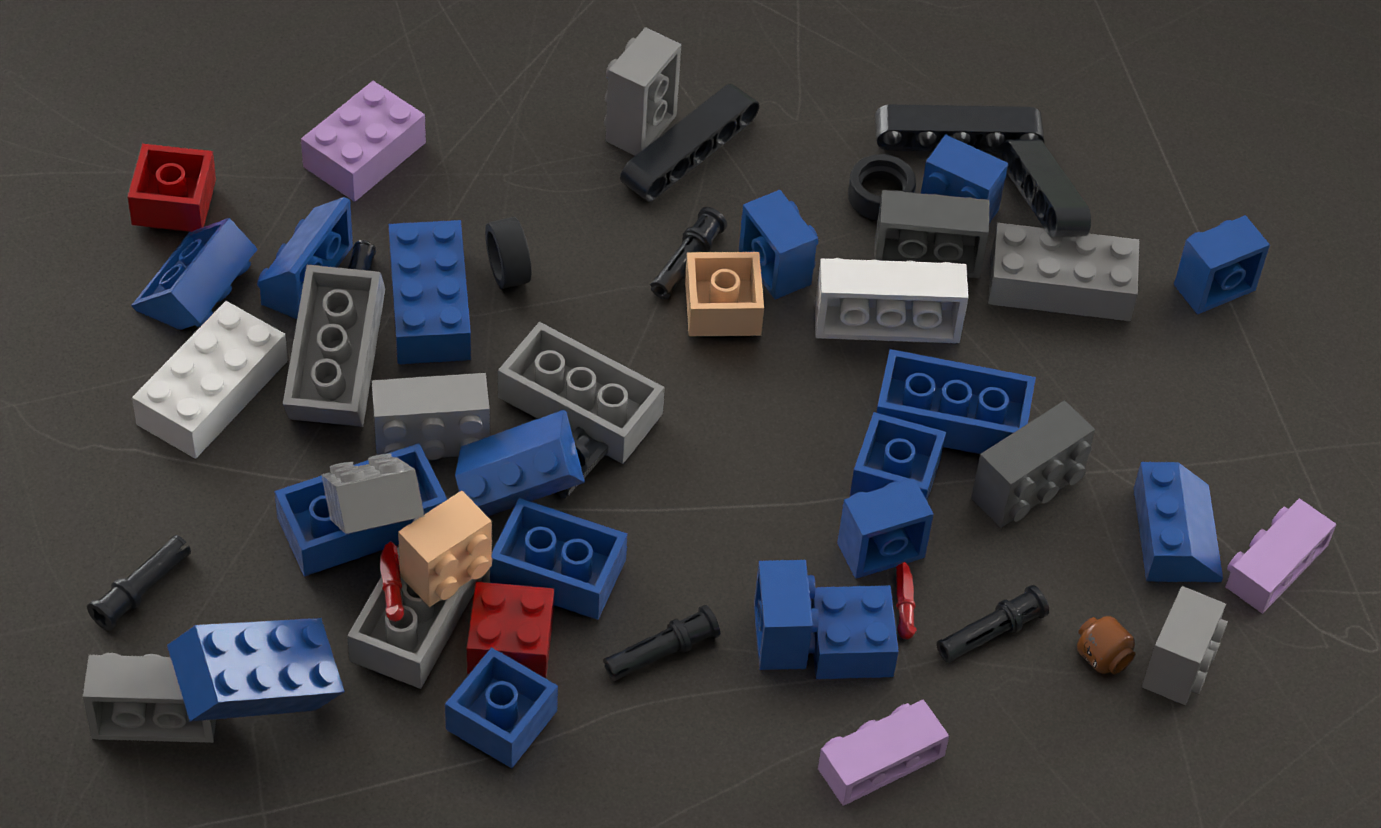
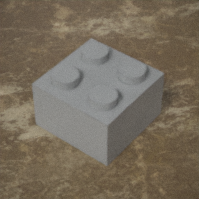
M1181 586L1155 644L1142 688L1183 705L1187 704L1191 692L1200 693L1208 673L1207 670L1214 661L1228 621L1221 619L1226 603Z

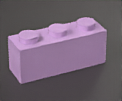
M1300 498L1289 509L1285 506L1281 508L1271 523L1272 526L1267 531L1261 529L1252 539L1249 545L1250 549L1245 554L1241 551L1238 552L1227 567L1230 575L1226 588L1262 614L1325 550L1336 527V523Z
M924 699L912 705L903 704L896 708L891 715L879 721L870 720L860 726L856 732L844 738L838 736L829 740L821 748L818 770L844 806L944 757L949 735Z

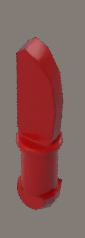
M389 542L385 545L381 554L380 570L383 581L382 589L385 592L386 598L385 613L389 620L397 622L404 616L401 597L402 584L398 549L394 543Z
M903 562L896 566L898 599L896 607L899 616L897 631L901 638L908 640L916 632V627H914V609L916 605L914 602L912 574L908 564Z

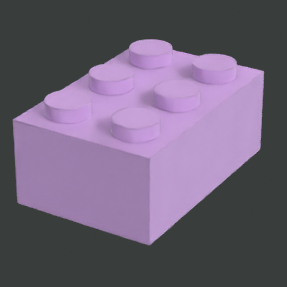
M372 81L301 138L303 167L355 202L426 143L425 114L375 81Z

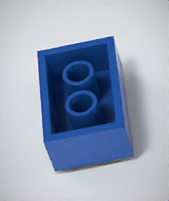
M519 498L492 551L490 583L554 588L555 606L599 620L626 561L628 534Z

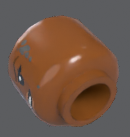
M1112 616L1100 619L1092 617L1078 631L1081 635L1077 643L1078 653L1101 674L1109 672L1118 674L1135 657V652L1133 651L1135 647L1134 637Z

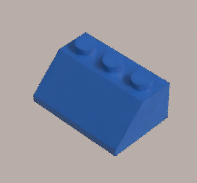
M342 197L313 208L306 219L299 221L292 238L287 244L281 245L275 261L269 268H265L259 276L257 286L260 288L261 305L292 318H298L306 266L316 265L338 268L353 247L350 199Z
M230 218L191 231L131 306L136 311L179 330L194 325L200 327L213 314L211 309L216 302L223 300L231 292L232 286L230 284L233 280L241 276L251 266L249 260L257 251V247Z
M565 410L461 446L455 473L459 492L463 491L487 517L514 508L519 498L531 502L585 483Z
M1141 462L1134 485V496L1146 582H1222L1223 574L1209 485L1179 462Z

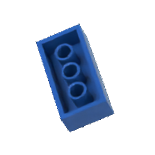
M461 220L389 224L397 363L412 364L471 360V331Z
M890 349L876 413L945 431L946 436L943 447L981 454L1028 424L1036 377Z
M420 443L391 452L392 457L399 458L415 469L424 514L448 500ZM367 460V461H364V462L355 464L354 466L367 465V464H369V461ZM322 476L275 491L278 521L304 577L381 551L389 542L398 545V531L414 521V519L345 534L330 519Z
M321 618L195 625L167 645L190 721L316 711L345 692Z

